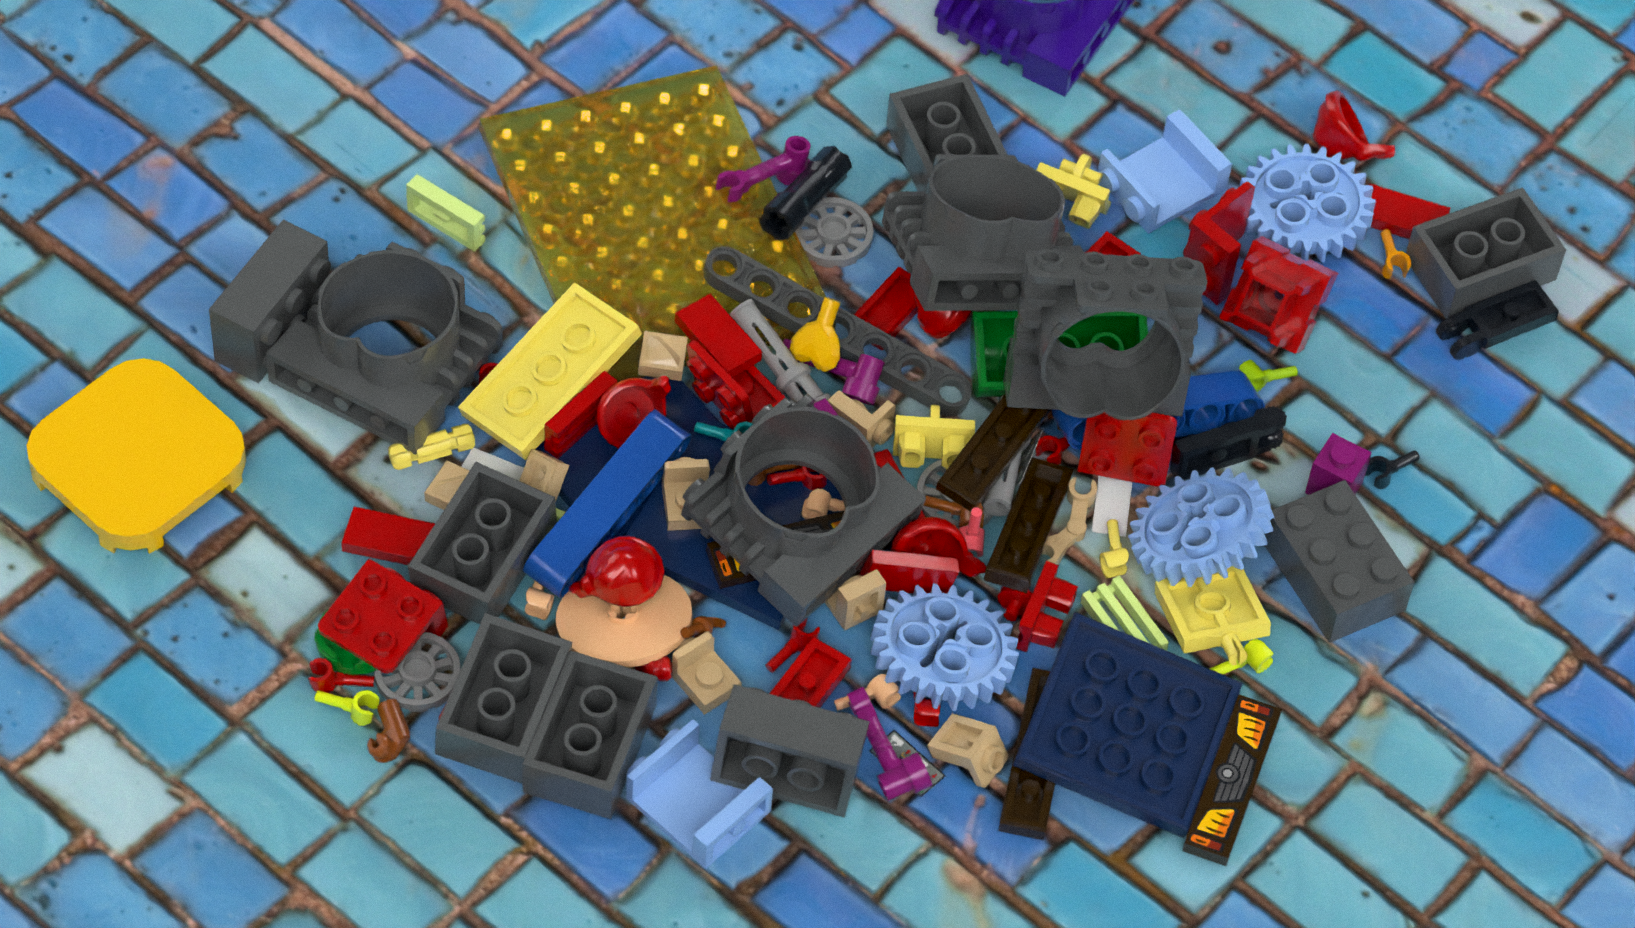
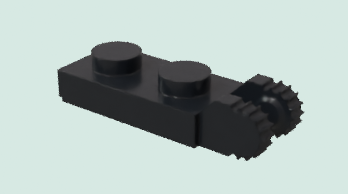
M1533 280L1465 307L1463 312L1440 322L1435 332L1441 340H1446L1461 335L1469 327L1472 333L1454 342L1449 351L1454 359L1460 360L1474 355L1482 347L1484 349L1556 321L1559 310L1539 283Z
M1267 406V409L1261 408L1256 410L1253 417L1237 422H1227L1218 428L1199 434H1189L1180 440H1176L1173 445L1170 471L1174 477L1179 476L1186 480L1190 479L1193 470L1202 475L1207 473L1211 467L1218 470L1255 458L1256 455L1271 451L1272 448L1276 449V447H1280L1283 441L1284 433L1280 429H1283V426H1285L1287 415L1278 406Z

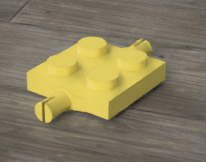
M1234 566L1227 568L1228 578L1225 579L1219 573L1212 574V580L1207 585L1202 577L1196 578L1192 587L1187 586L1184 578L1175 586L1170 585L1168 578L1159 582L1155 581V596L1184 654L1221 646L1228 657L1229 663L1236 665L1238 660L1240 665L1248 657L1241 644L1242 641L1270 636L1271 622L1244 569L1240 570Z

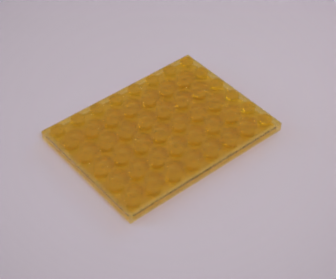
M717 65L479 119V131L553 304L575 282L639 325L642 335L607 372L617 379L618 382L629 378L646 377L638 375L644 331L687 337L674 322L675 313L708 294H711L729 315L741 304L712 288L704 279L703 269L708 253L719 246L734 248L823 298L826 297L796 232L786 240H775L772 235L764 232L761 228L758 218L764 213V207L777 195L770 178L751 186L742 195V198L736 202H727L729 191L732 187L715 190L720 173L724 171H745L763 163ZM719 260L712 264L714 272L718 275L730 276L735 273L734 266L728 261ZM756 281L750 285L752 293L756 296L768 297L773 293L771 286L766 282ZM793 302L787 306L790 314L796 318H806L811 314L809 307L804 303ZM766 318L782 341L784 339L791 340L795 335L790 330ZM757 327L756 331L763 339L765 344L767 346H771L767 338ZM687 348L685 354L684 367L687 366L686 362L689 360Z

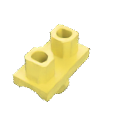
M1083 153L1077 164L1063 159L1059 169L1040 162L1036 170L1052 179L1062 190L1065 199L1074 202L1069 213L1070 221L1089 229L1100 213L1107 214L1111 205V201L1108 200L1110 190L1099 186L1102 173L1090 169L1091 156Z
M940 405L930 406L929 417L896 415L892 456H899L901 466L908 468H919L924 465L925 458L942 459V466L947 470L975 434V420L940 418Z

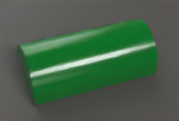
M1018 311L973 312L970 334V361L975 397H1001L1005 395L1003 378L1010 338H1014L1013 327ZM1132 312L1096 314L1072 325L1060 335L1058 340L1069 348H1082L1091 343H1103L1113 350L1124 351L1136 346L1147 336V317Z

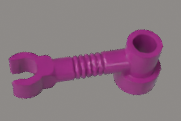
M791 136L786 140L782 154L745 171H724L720 173L715 190L732 187L730 188L727 202H736L742 198V195L751 186L775 175L781 183L789 186L807 168L810 161L808 157L811 144L802 136Z
M784 339L783 343L789 349L791 340ZM861 353L858 362L840 357L836 367L828 372L846 377L841 391L846 396L856 399L861 403L874 406L880 390L877 387V383L885 362ZM811 361L804 362V364L816 368Z
M864 687L848 693V703L854 716L858 719L869 721L866 737L884 770V773L876 777L887 801L911 790L916 794L931 787L932 781L917 752L901 760L897 757L885 731H883V727Z

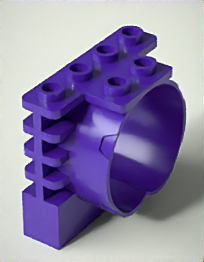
M939 0L934 16L938 18L937 33L945 36L948 31H951L958 35V43L967 46L972 41L980 45L979 53L986 56L993 51L1001 55V63L1010 66L1014 61L1023 66L1022 77L1065 97L1135 0H1067L1056 3H1033L1023 0Z

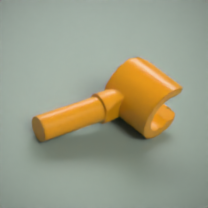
M1385 229L1380 233L1386 251V261L1382 268V275L1384 278L1390 279L1393 273L1392 265H1396L1402 270V276L1405 278L1411 267V259L1405 252L1396 250L1391 231Z

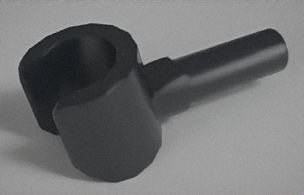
M1413 450L1390 461L1382 456L1371 457L1365 476L1375 471L1382 472L1383 474L1375 478L1374 486L1377 489H1385L1390 484L1391 475L1398 472L1399 469L1418 461L1420 458L1419 454Z

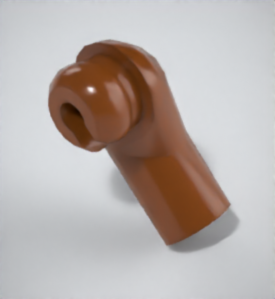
M396 699L385 700L377 707L384 730L376 734V740L372 738L368 740L367 749L369 754L378 762L388 763L395 760L411 736L399 701Z

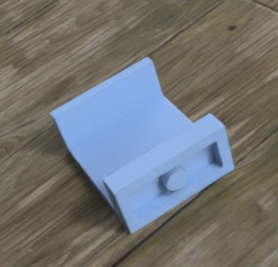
M1179 109L1167 116L1163 137L1120 161L1109 149L1102 151L1098 172L1102 173L1099 184L1109 189L1110 194L1124 207L1127 216L1133 222H1138L1149 234L1227 190L1232 163Z
M692 719L683 728L671 730L663 738L660 747L648 758L642 756L631 765L626 774V799L706 869L771 812L773 788L761 777L757 778L745 790L711 781L714 756L698 743L699 724Z

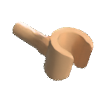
M816 489L804 500L801 515L804 519L816 518L827 515L828 510L834 512L845 511V505L843 500L831 498L830 493L826 490Z
M535 580L532 587H529L526 592L527 604L525 606V613L542 620H547L553 607L554 595L544 592V587Z
M886 674L877 675L869 682L867 688H864L870 700L875 698L882 709L892 707L901 699L897 684L895 682H885ZM847 696L834 700L837 711L850 707Z

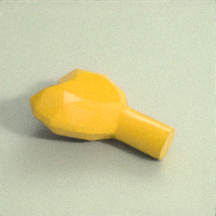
M824 297L817 320L806 323L792 337L789 349L796 360L800 362L811 361L816 369L823 372L830 371L836 367L840 359V343L833 324L841 304L840 301Z

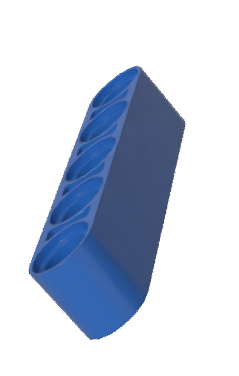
M1241 371L1190 376L1183 415L1172 416L1177 420L1175 437L1199 434L1218 428L1227 422H1237L1253 417L1256 410L1265 408V403L1246 374ZM1052 409V416L1070 446L1081 450L1087 418L1072 417L1061 410Z
M658 410L651 411L534 549L524 565L523 572L558 598L565 596L569 591V587L574 582H577L585 573L589 559L596 549L615 537L662 480L664 463L674 461L682 456L691 441L692 434Z

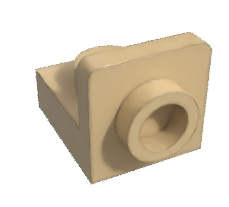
M840 390L827 400L840 417L853 424L865 436L872 448L876 444H884L895 430L894 416L896 405L889 400L873 414L860 401L850 399Z
M683 457L664 463L662 492L668 531L701 529L693 519L687 521L681 515L685 503L683 495L689 486L699 478H702L704 481L709 478L710 466L708 459Z
M874 570L864 576L856 575L844 582L838 588V591L825 601V604L844 631L876 616L879 610H883L886 581L878 570Z
M709 631L697 638L690 637L685 639L672 654V678L704 715L729 700L733 685L741 686L742 683L714 651L715 638Z
M954 713L950 715L927 745L932 758L969 769L975 785L982 788L987 787L1008 759V753L996 726Z

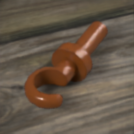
M699 616L692 620V625L683 627L680 633L683 638L693 636L697 638L707 631L712 634L713 627L724 628L726 621L721 618Z

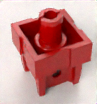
M1261 236L1253 240L1241 266L1243 272L1237 285L1231 289L1219 319L1230 322L1247 331L1252 329L1268 337L1267 341L1270 344L1297 354L1304 350L1317 322L1314 318L1320 305L1326 302L1338 272L1311 259L1305 261L1289 253L1290 249Z

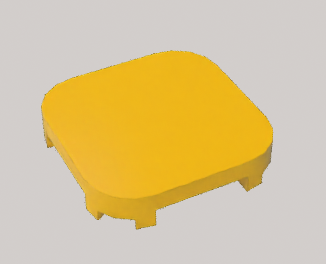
M145 358L128 360L109 369L43 418L31 431L27 442L32 480L39 490L42 491L47 488L98 535L100 546L112 553H115L116 548L130 551L147 548L150 554L163 547V535L224 488L233 493L243 482L242 473L246 464L243 435L236 424L173 368L161 361Z

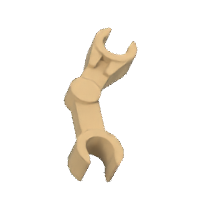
M1076 476L1070 480L1067 490V500L1072 505L1070 520L1060 533L1048 538L1043 551L1044 555L1050 557L1047 560L1048 562L1059 565L1067 549L1075 542L1084 539L1087 528L1085 523L1087 508L1094 504L1097 494V484L1094 479L1091 482L1090 492L1087 494H1080L1075 490Z

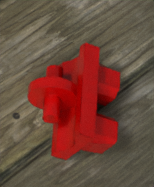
M1045 562L1033 593L1029 589L1027 593L1004 586L999 591L997 596L998 602L1006 609L1004 618L1009 621H1016L1018 615H1023L1018 627L1020 630L1016 647L1018 650L1027 653L1031 642L1050 648H1055L1064 620L1045 614L1044 610L1046 607L1069 614L1078 586L1056 577L1059 567L1057 564Z

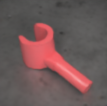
M976 507L971 511L969 524L960 527L959 530L967 542L968 550L977 552V557H981L984 551L985 530L980 528L982 510Z

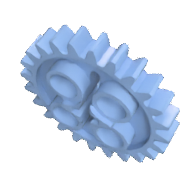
M1289 144L1287 145L1285 155H1282L1273 148L1271 149L1270 160L1261 155L1258 156L1256 167L1249 165L1246 177L1241 178L1240 186L1247 181L1255 186L1245 232H1257L1256 238L1263 236L1290 249L1289 253L1293 255L1294 253H1300L1301 259L1305 261L1309 260L1310 254H1316L1321 262H1325L1328 251L1335 257L1340 258L1343 247L1353 251L1356 241H1363L1367 228H1371L1375 207V199L1371 198L1373 186L1365 185L1366 173L1354 174L1356 166L1354 161L1345 165L1340 163L1342 157L1340 152L1329 158L1326 157V147L1324 146L1319 149L1317 154L1311 153L1309 144H1305L1302 152L1298 153Z
M1211 467L1204 477H1199L1196 470L1192 471L1190 480L1187 481L1176 476L1174 480L1175 486L1172 488L1161 484L1159 486L1161 495L1159 497L1147 495L1145 498L1149 508H1137L1135 511L1139 519L1130 522V527L1133 531L1132 534L1128 535L1132 545L1131 549L1137 563L1141 564L1146 575L1153 573L1157 582L1167 577L1171 586H1175L1184 578L1187 586L1192 587L1198 577H1202L1207 585L1212 580V574L1219 573L1225 579L1228 578L1227 568L1234 566L1242 570L1244 568L1241 560L1243 557L1257 558L1258 555L1254 546L1267 545L1268 542L1265 534L1273 532L1270 520L1274 518L1267 494L1264 489L1260 488L1256 479L1249 481L1245 472L1234 477L1231 468H1227L1220 476H1217L1214 467Z
M933 584L931 593H926L923 588L916 585L913 596L901 590L899 591L897 601L888 599L885 609L878 611L870 638L873 641L870 653L878 657L876 669L887 670L886 683L901 682L898 692L900 695L912 690L916 692L915 703L918 704L925 697L931 698L934 709L939 707L941 700L947 701L952 711H956L958 702L962 700L970 709H973L977 697L988 704L991 701L993 692L1001 695L1005 683L1011 682L1019 653L1015 651L1018 638L1010 636L1013 625L1009 623L1000 624L1003 616L1001 610L991 613L987 611L990 603L988 599L978 604L973 602L974 592L971 590L964 597L957 596V589L954 585L950 587L948 594L942 593L937 584Z

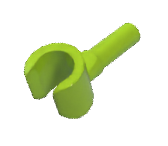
M1247 360L1239 366L1240 371L1246 374L1257 392L1267 382L1295 377L1298 374L1296 366L1262 371L1253 360Z

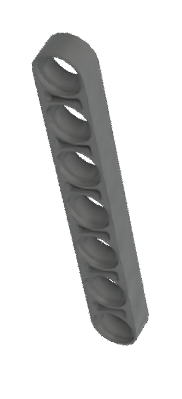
M719 246L712 249L706 258L703 269L704 279L712 288L739 303L752 299L764 317L793 333H796L806 323L817 320L823 297L734 248ZM719 260L728 261L734 266L735 273L730 276L718 275L714 272L712 264ZM756 281L766 282L771 286L773 293L768 297L756 296L752 293L750 285ZM793 302H801L809 307L811 314L806 318H796L790 314L787 306ZM839 307L834 323L842 324L846 327L849 334L846 338L839 339L841 358L858 362L860 354H865L863 348L866 345H880L886 352V357L882 359L885 365L879 378L880 381L928 408L931 405H940V414L944 416H957L966 409L972 394V387L967 378ZM906 365L918 366L923 371L924 378L918 382L907 380L903 376L901 369ZM944 386H953L961 392L962 400L956 403L947 402L941 397L939 390Z

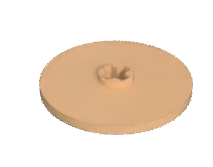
M666 575L663 577L662 586L653 598L638 606L621 607L612 605L595 596L579 598L576 594L568 591L560 601L556 612L558 637L571 641L572 651L627 668L645 665L670 654L686 639L681 636V629L692 625L693 620L692 605L688 594L680 584Z

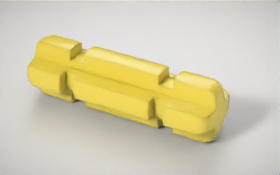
M461 424L451 427L452 432L447 433L446 429L431 433L427 436L424 445L417 450L416 455L411 451H407L402 444H392L388 447L391 464L394 469L400 470L412 466V461L417 460L418 464L452 455V450L457 449L458 452L472 449L475 447V437L469 424Z

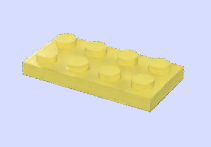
M574 282L458 406L459 411L463 417L526 460L531 449H536L545 440V423L603 371L608 372L642 335L639 325Z

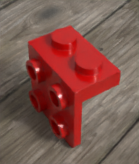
M1249 181L1237 189L1234 187L1228 189L1216 205L1208 211L1205 209L1199 211L1192 218L1188 227L1190 233L1187 245L1183 250V256L1203 263L1207 286L1202 295H1205L1216 305H1219L1228 298L1241 248L1238 240L1245 232L1255 192V186Z
M692 340L686 345L689 360L686 363L694 377V382H692L694 391L703 402L708 404L712 401L721 410L719 414L728 427L734 429L740 422L752 423L754 417L763 407L768 404L775 407L786 398L754 365L731 377L696 340Z
M1105 412L1087 418L1077 472L1159 487L1161 484L1165 485L1176 434L1177 420L1172 416L1153 412L1136 420L1116 419Z
M368 558L318 623V629L322 636L385 674L395 671L424 632L441 637L449 627L444 603L440 598L428 590H421L406 581L394 569L385 568Z

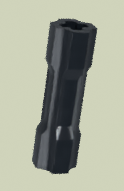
M836 146L823 147L809 161L807 168L783 192H779L764 207V213L758 218L762 230L772 235L775 240L788 239L803 224L805 217L825 196L832 193L847 178V173L852 168L849 156L840 152Z

